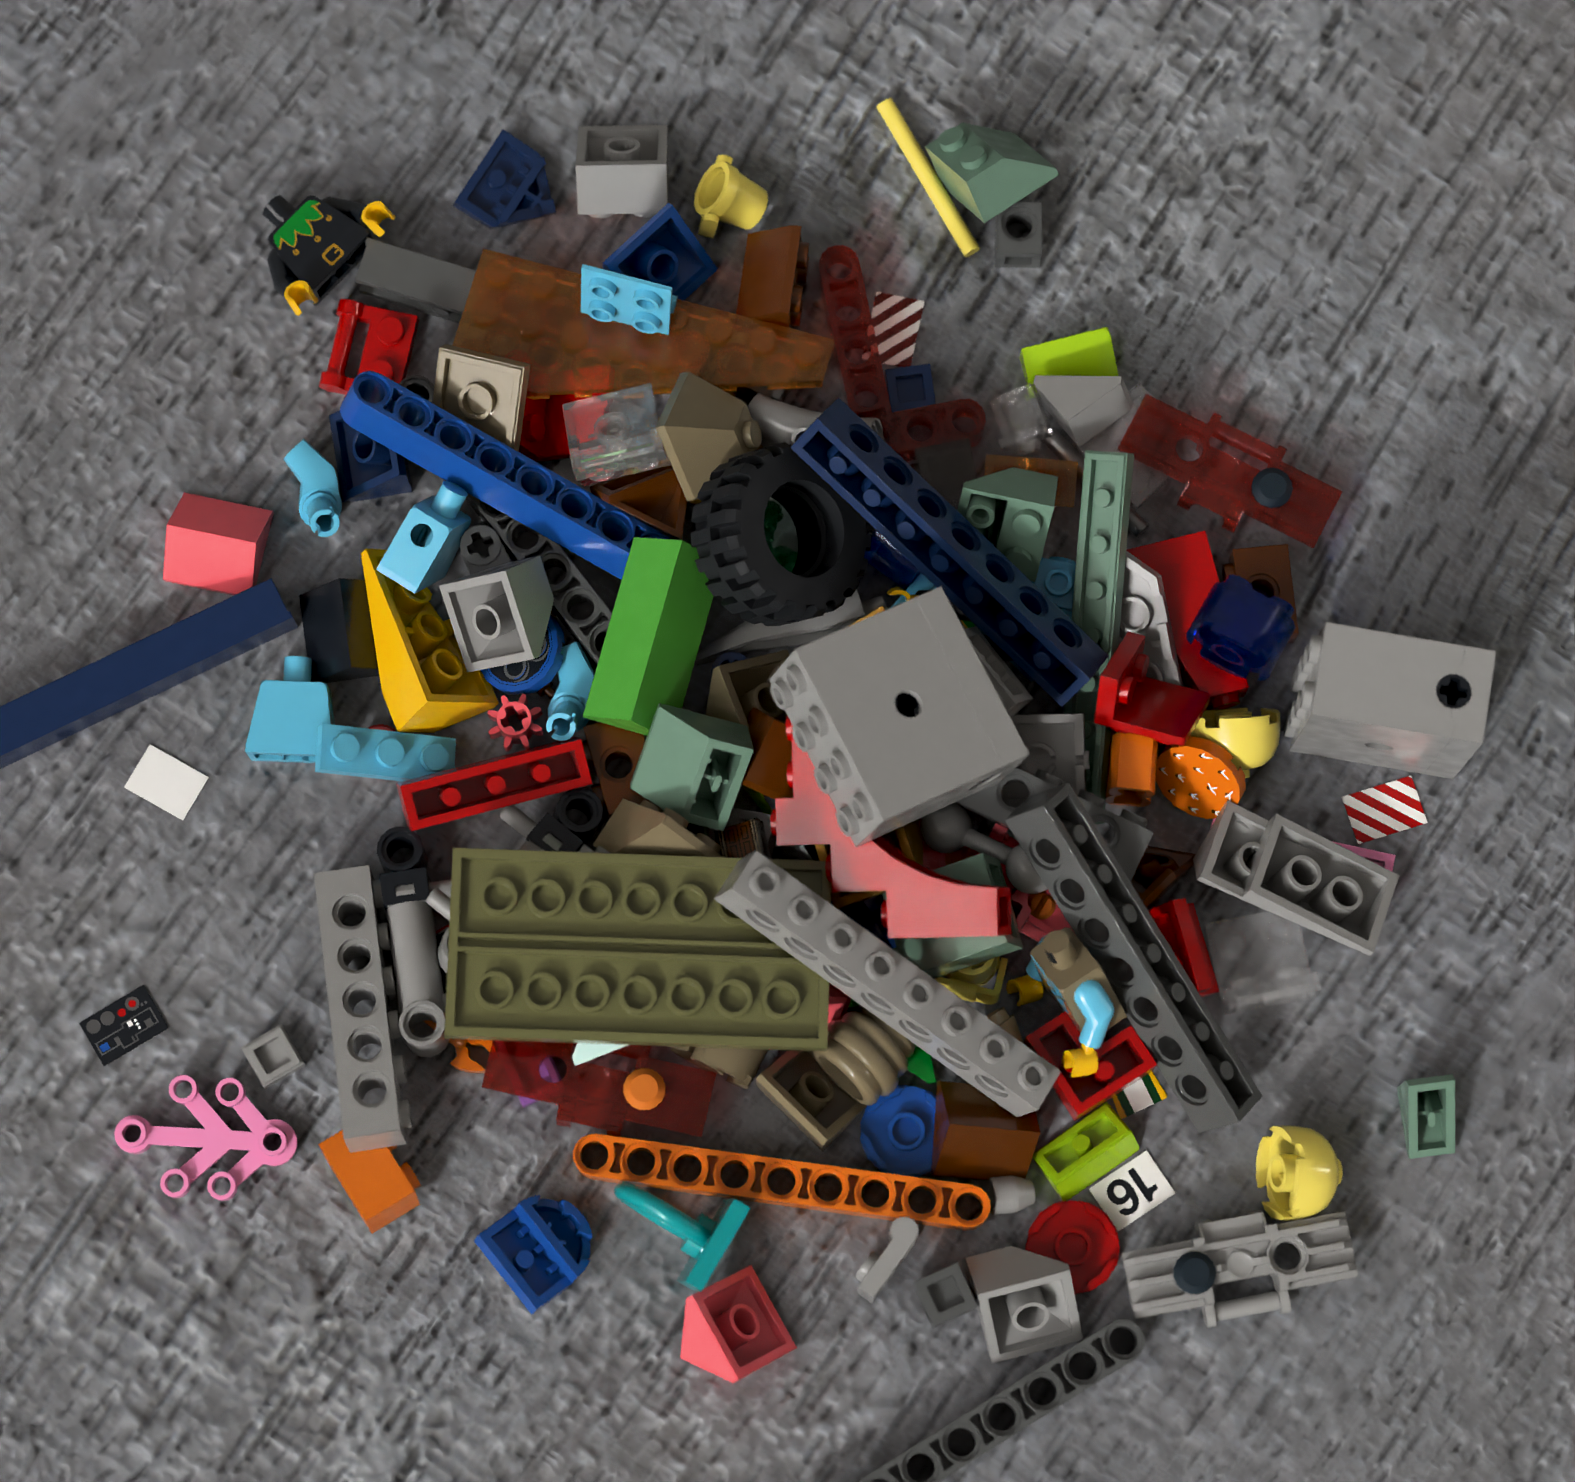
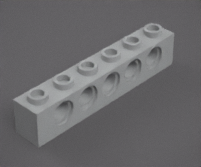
M369 865L314 873L344 1141L350 1153L406 1144L405 1129L412 1128L413 1123L409 1099L401 1100L399 1084L407 1083V1072L403 1054L396 1055L394 1039L402 1038L399 1029L398 1010L390 1011L389 995L396 994L393 966L385 967L383 951L391 950L388 923H380L378 908L384 907L380 880L374 879ZM362 913L365 915L364 920L356 926H346L343 924L346 917L350 914ZM358 956L370 958L369 964L361 970L348 968L349 963ZM362 1000L376 1002L374 1008L366 1014H356L353 1012L356 1004ZM378 1044L381 1046L379 1053L373 1058L363 1059L358 1057L359 1051L365 1045ZM382 1088L386 1090L385 1097L378 1103L368 1104L363 1101L365 1094L371 1089Z

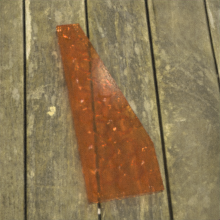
M483 249L452 346L531 364L526 398L550 399V395L575 394V398L592 397V393L623 392V396L671 394L682 372H691L723 391H737V387L767 386V390L820 388L824 384L835 340L680 299L677 300L674 314H671L669 335L658 332L646 334L636 330L631 325L616 321L600 322L591 318L588 314L581 313L580 273Z

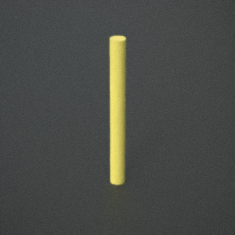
M888 98L882 101L877 106L878 111L964 257L975 254L980 249L978 243L893 99Z

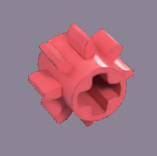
M522 694L518 702H509L508 698L502 695L501 702L503 706L499 711L488 710L487 712L488 717L498 724V726L491 728L488 733L491 739L503 736L506 752L511 750L513 744H522L523 748L529 749L530 744L528 740L533 734L543 736L542 727L533 722V720L540 718L543 714L540 707H534L529 710L526 694ZM516 714L519 720H522L523 729L516 732L512 726H509L508 717Z

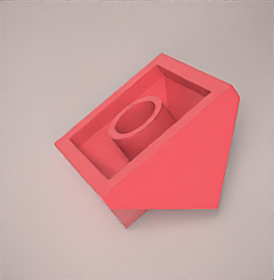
M752 1265L686 1298L680 1358L732 1384L797 1348Z

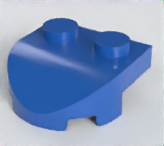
M537 1195L519 1202L512 1211L478 1234L474 1242L532 1315L569 1288L586 1269L590 1262V1241L593 1236L587 1219L573 1204L566 1200L558 1202L544 1199Z

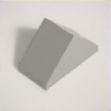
M1035 375L1033 383L1045 409L1079 447L1132 410L1133 401L1122 376Z

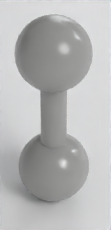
M952 803L921 818L920 829L923 840L934 851L953 853L966 846L978 853H985L999 859L1001 864L1006 865V875L1009 882L1020 892L1038 894L1047 890L1020 844L1012 848L973 830L970 814L961 805Z

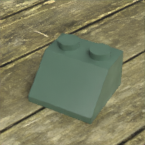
M962 122L954 128L945 130L939 138L925 146L945 189L983 223H986L1059 175L1056 167L1015 133Z

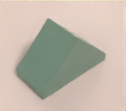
M1449 1074L1404 1081L1397 1087L1409 1159L1455 1153L1454 1075Z

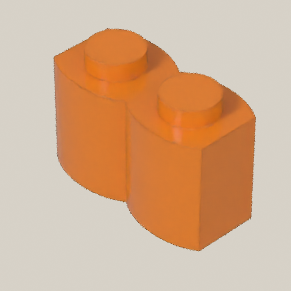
M1116 733L1112 736L1105 798L1108 804L1144 807L1151 803V797L1155 795L1158 742L1155 739L1134 733Z

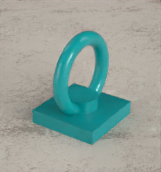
M621 1181L614 1189L616 1197L621 1202L684 1240L680 1250L688 1254L690 1258L676 1281L694 1291L703 1290L751 1209L735 1198L724 1199L713 1219L701 1213L694 1220L664 1200L630 1182Z

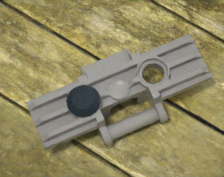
M1261 1210L1246 1212L1244 1216L1211 1221L1210 1219L1196 1221L1195 1230L1199 1238L1121 1253L1134 1319L1201 1307L1207 1328L1216 1327L1217 1321L1279 1310L1281 1314L1290 1313L1291 1304L1288 1290L1359 1277L1345 1211L1267 1225L1264 1213ZM1290 1243L1298 1249L1300 1260L1294 1269L1284 1270L1275 1263L1273 1252L1279 1244ZM1253 1277H1272L1275 1290L1273 1292L1215 1302L1213 1286Z

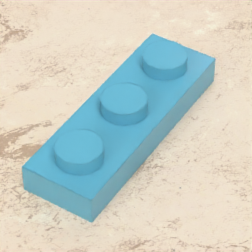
M322 723L317 728L315 772L406 781L455 768L456 738Z

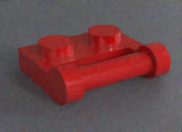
M340 299L336 314L340 317L328 368L327 371L321 374L319 387L326 391L344 395L348 392L354 378L346 377L344 374L357 322L369 324L358 374L365 371H374L399 384L407 375L419 324L418 316L368 306L350 299Z

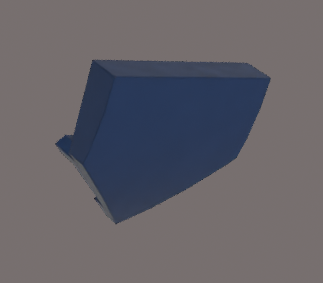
M503 129L453 206L489 229L555 214V204L551 198L545 171V158Z

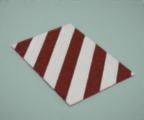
M876 291L862 359L898 367L911 366L925 301Z

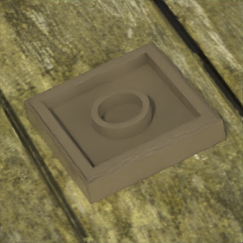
M445 344L439 347L432 403L519 452L531 364Z

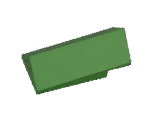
M634 537L583 718L647 736L659 703L682 709L714 597L705 585L709 581L705 572L699 573L695 560L699 559L696 547H692V545L683 540Z

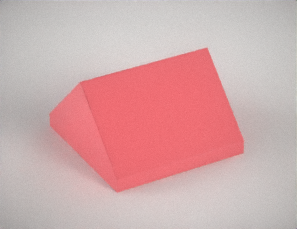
M184 492L166 527L163 580L229 595L239 594L255 586L274 512L272 510Z

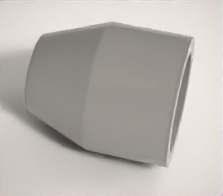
M1014 1175L989 1177V1180H987V1195L990 1199V1212L992 1215L1017 1213L1035 1203V1188L1032 1180Z

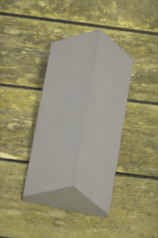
M1229 800L1222 807L1193 858L1198 881L1369 956L1374 953L1399 878L1398 874L1278 814L1267 820Z

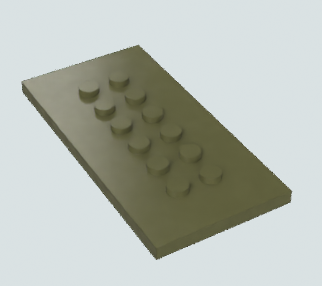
M453 848L445 1039L827 1051L829 982L714 900L729 874L742 858ZM769 859L831 904V882L826 877V861Z

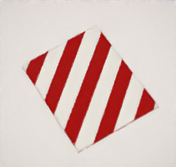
M1412 776L1342 797L1357 844L1428 823Z

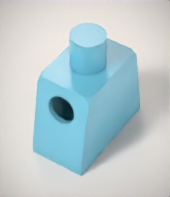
M443 481L436 496L433 495L414 504L376 570L414 594L444 578L459 549L461 537L468 530L471 523L470 516L460 511L468 493L455 483Z
M287 656L284 659L283 681L263 680L261 682L245 747V752L251 761L315 763L317 728L322 723L335 725L332 694L327 683L311 682V658Z

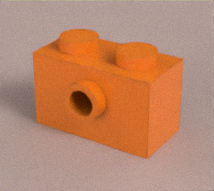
M343 1130L318 1144L325 1159L371 1234L420 1205L414 1190L420 1187L421 1184L408 1162L400 1166L396 1162L391 1151L396 1149L397 1146L350 1153L344 1141Z

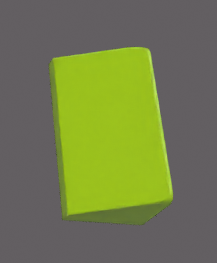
M1108 327L1028 346L1020 351L1019 358L1031 400L1040 398L1033 383L1035 375L1119 376Z
M1106 1102L1036 1151L1032 1158L1063 1201H1068L1139 1150V1145L1133 1132L1109 1103Z

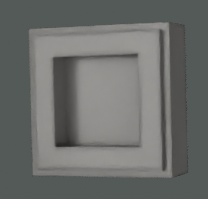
M282 1024L241 1047L265 1089L306 1066Z

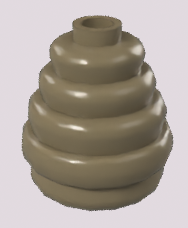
M862 1006L860 1011H848L845 1013L841 1021H831L828 1024L827 1051L813 1052L825 1073L845 1093L863 1105H873L880 1096H889L895 1091L899 1082L898 1078L904 1075L907 1070V1059L914 1054L915 1044Z

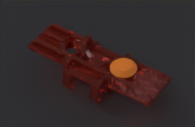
M493 1040L482 1088L558 1105L556 1125L571 1128L572 1123L607 1130V1135L622 1137L624 1120L702 1138L717 1075L715 1072L650 1058L653 1047L651 1045H627L609 1052V1054L636 1059L635 1070L630 1073L586 1062L575 1066L572 1055L577 1043ZM550 1057L561 1058L567 1065L565 1077L556 1083L545 1081L540 1074L542 1062Z

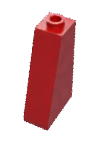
M1206 531L1127 549L1126 551L1162 576L1181 678L1187 688L1209 693L1210 700L1208 706L1212 705L1215 711L1240 704L1239 698L1245 696L1249 685Z

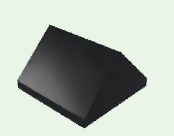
M338 578L299 595L307 657L312 659L311 682L332 683L379 676L365 580Z

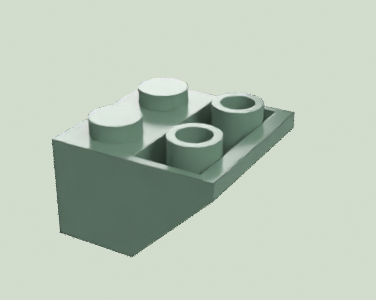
M1011 467L963 483L957 511L1033 582L1036 581L1055 506L1058 476Z
M659 703L630 782V788L663 810L669 808L675 811L689 823L724 831L754 751L748 727L739 723Z

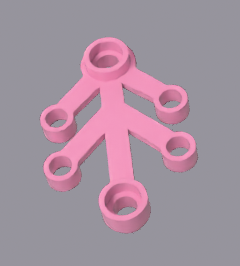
M179 1075L170 1082L169 1094L174 1101L185 1105L205 1129L152 1126L143 1117L130 1115L123 1118L117 1124L114 1134L117 1145L130 1154L144 1153L152 1145L202 1148L182 1167L170 1169L162 1175L160 1180L161 1189L172 1198L185 1196L189 1192L191 1184L230 1150L249 1151L228 1172H216L208 1180L207 1189L209 1194L219 1201H228L235 1196L238 1186L262 1165L280 1166L287 1163L294 1156L298 1146V1139L294 1129L288 1123L279 1119L266 1120L247 1098L243 1084L234 1078H225L218 1083L215 1091L216 1098L224 1106L233 1107L252 1132L231 1130L199 1093L197 1082L190 1076ZM181 1082H190L192 1085V1092L186 1098H179L176 1094V1088ZM231 1084L236 1085L239 1089L237 1098L233 1101L224 1100L223 1089ZM132 1125L139 1126L141 1129L140 1138L135 1142H128L125 1138L127 1128ZM271 1134H278L282 1139L281 1146L274 1151L267 1150L265 1146L266 1138ZM174 1175H180L184 1180V1185L178 1192H171L168 1189V1180ZM220 1178H228L231 1183L230 1190L224 1195H218L214 1189L216 1181Z

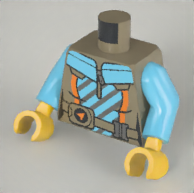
M1068 927L1052 931L1040 939L1037 946L1032 948L1030 952L1032 959L1026 967L1028 975L1009 980L1006 990L1008 994L1019 992V1000L1016 1005L1021 1006L1038 1001L1043 997V986L1041 983L1043 982L1045 988L1064 1012L1066 1011L1081 1033L1079 1036V1041L1082 1043L1081 1048L1065 1050L1062 1057L1063 1067L1065 1069L1073 1068L1071 1076L1074 1078L1091 1075L1097 1071L1098 1057L1095 1049L1101 1047L1107 1030L1126 1018L1127 1015L1098 962L1071 928Z

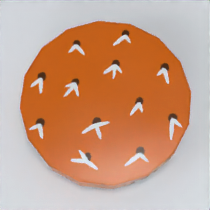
M1190 736L1183 746L1176 744L1166 745L1157 760L1156 782L1162 794L1175 807L1191 816L1215 819L1228 800L1238 805L1246 790L1245 774L1241 766L1237 770L1236 766L1231 762L1233 756L1225 748L1211 740Z

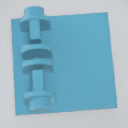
M582 264L581 313L588 314L591 318L600 322L616 321L631 325L636 330L646 334L658 332L669 335L671 314H674L678 296L672 295L673 287L585 264Z

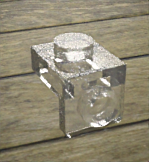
M1029 383L989 400L1003 436L1002 439L998 440L1002 450L1016 451L1018 456L1025 455L1043 447L1041 440L1054 435L1034 384Z

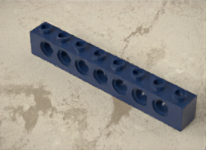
M840 398L836 399L790 447L937 588L941 586L947 598L1061 707L1094 676L1109 657L1102 648Z

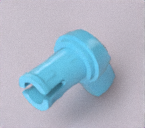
M303 439L283 460L300 482L298 505L301 519L311 527L314 533L317 530L318 536L329 537L336 533L339 528V516L342 510L334 467L310 443Z
M573 642L562 647L561 654L564 657L562 665L557 672L560 683L547 709V732L549 733L554 728L555 731L551 737L558 741L570 739L575 732L583 729L589 719L583 718V713L595 673L579 642Z

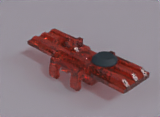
M1148 394L1145 395L1117 450L1122 453L1134 454V459L1186 484L1177 506L1189 511L1191 506L1197 503L1221 515L1224 521L1221 528L1233 534L1243 514H1246L1314 548L1342 491L1282 462L1287 448L1281 445L1275 448L1221 421L1222 416L1215 412L1206 424ZM1214 437L1268 464V467L1261 471L1211 446L1210 441ZM1183 439H1190L1198 444L1196 450L1200 457L1194 461H1185L1176 453V445Z

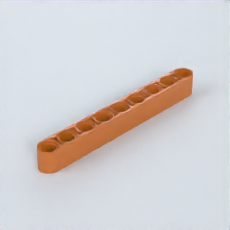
M588 1134L582 1137L575 1144L573 1150V1161L579 1172L586 1178L612 1183L627 1181L641 1187L729 1199L735 1198L737 1200L895 1221L900 1217H909L920 1225L964 1231L981 1227L991 1209L990 1199L984 1190L975 1185L603 1134ZM592 1145L603 1146L608 1151L607 1162L598 1169L587 1168L582 1162L584 1151ZM646 1151L655 1158L654 1168L646 1175L639 1176L633 1174L629 1170L628 1164L631 1156L636 1152ZM683 1158H694L702 1166L700 1176L692 1182L681 1181L675 1175V1167ZM740 1164L747 1169L749 1176L743 1186L730 1188L723 1183L721 1175L728 1165ZM778 1170L790 1172L795 1179L794 1188L784 1195L774 1193L768 1186L769 1177ZM826 1176L836 1178L842 1186V1192L839 1197L833 1201L820 1199L814 1189L819 1179ZM870 1183L882 1184L888 1191V1201L880 1207H870L864 1203L861 1197L862 1189ZM917 1189L928 1190L935 1199V1207L926 1214L916 1213L910 1208L908 1203L909 1195ZM970 1195L978 1199L982 1207L981 1215L974 1220L962 1219L955 1210V1203L960 1197Z

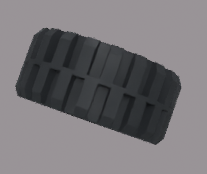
M785 442L730 458L728 463L719 465L711 472L710 481L703 483L697 497L701 500V504L694 506L691 522L696 523V531L691 532L692 547H697L699 556L695 563L699 573L705 572L709 580L705 585L713 596L720 595L723 598L721 601L722 606L732 614L740 613V617L744 621L752 624L763 623L765 626H781L823 616L824 613L835 611L841 607L845 599L851 597L858 588L860 581L856 578L864 576L869 561L864 558L865 552L871 549V535L866 534V524H869V522L790 448L793 444L788 445ZM770 497L785 508L796 528L798 555L792 572H789L779 564L771 553L766 541L764 514Z

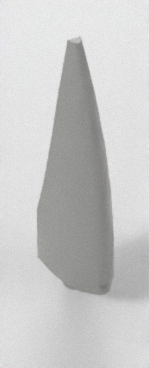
M856 589L854 594L846 598L844 604L835 611L824 613L823 616L781 626H765L763 623L752 624L744 621L697 653L694 666L714 662L717 657L727 652H737L744 655L758 651L806 645L851 625L881 606H886L883 595L861 601Z

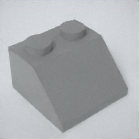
M668 125L579 126L576 153L578 215L608 218L614 214H634L638 217L649 218L658 213L668 203L669 198Z

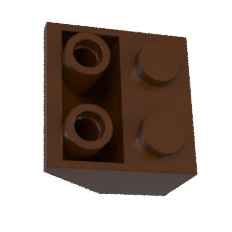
M790 225L748 233L735 318L736 333L790 340L791 326L800 327L803 309V286L797 284H806L809 267V242H802V226Z

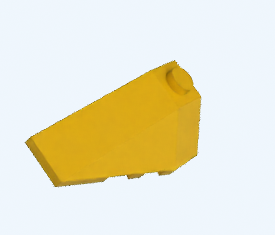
M365 548L361 553L381 690L397 732L434 733L495 708L499 702L492 685L485 680L481 670L467 673L457 640L454 637L455 634L450 619L443 621L429 602L432 598L429 588L426 587L415 594L376 570L387 550Z

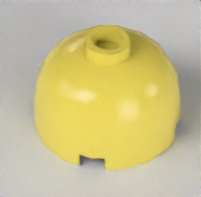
M1227 708L1217 711L1213 709L1205 710L1190 736L1211 740L1225 748L1233 756L1231 762L1236 766L1237 770L1241 766L1245 778H1249L1250 769L1265 765L1277 750L1280 739V712L1276 709L1261 708V716H1252V712L1248 711V708Z
M1291 1125L1272 1126L1269 1128V1130L1273 1131L1272 1136L1262 1137L1256 1157L1257 1188H1263L1266 1185L1269 1201L1262 1202L1264 1210L1272 1219L1276 1220L1310 1218L1328 1207L1337 1191V1186L1342 1181V1164L1336 1157L1330 1143L1322 1134L1315 1130Z

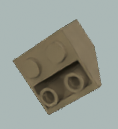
M622 799L593 843V846L596 848L601 846L610 853L722 857L718 854L722 847L708 836L700 832L695 835L686 829L689 822L684 817L669 808H665L663 811L643 799L640 805Z

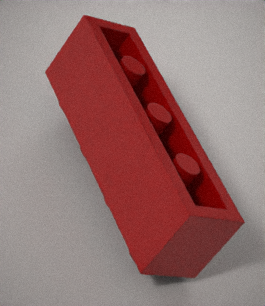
M572 737L566 741H556L398 782L396 785L407 828L414 831L591 785L592 780L582 740Z

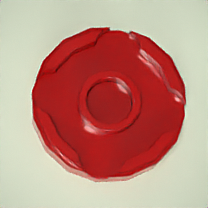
M1070 1200L1056 1202L1039 1213L1028 1230L1025 1249L1026 1251L1068 1264L1074 1294L1076 1295L1091 1292L1107 1281L1117 1266L1120 1246L1117 1229L1105 1212L1092 1203Z

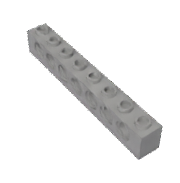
M757 850L737 862L715 896L714 900L1015 1117L1037 1111L1061 1071Z

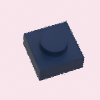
M930 363L885 369L891 418L936 412Z

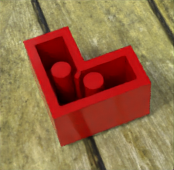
M1066 1011L1026 1036L1024 1045L1061 1071L1052 1088L1074 1121L1151 1073L1157 1066V1063L1132 1025L1102 1043L1100 1048L1095 1049L1098 1057V1069L1094 1074L1074 1078L1071 1076L1073 1068L1065 1069L1062 1057L1065 1050L1081 1048L1082 1043L1079 1041L1081 1033Z

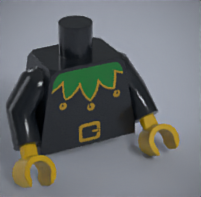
M281 195L274 197L266 205L262 214L277 227L267 239L271 248L267 262L274 288L286 299L297 316L302 314L299 308L302 302L310 300L317 306L362 260L366 249L367 237L372 239L371 232L366 228H370L375 235L382 237L385 231L379 224L387 218L394 220L396 216L381 201L364 204L334 197H326L320 200L313 195H309L294 208Z

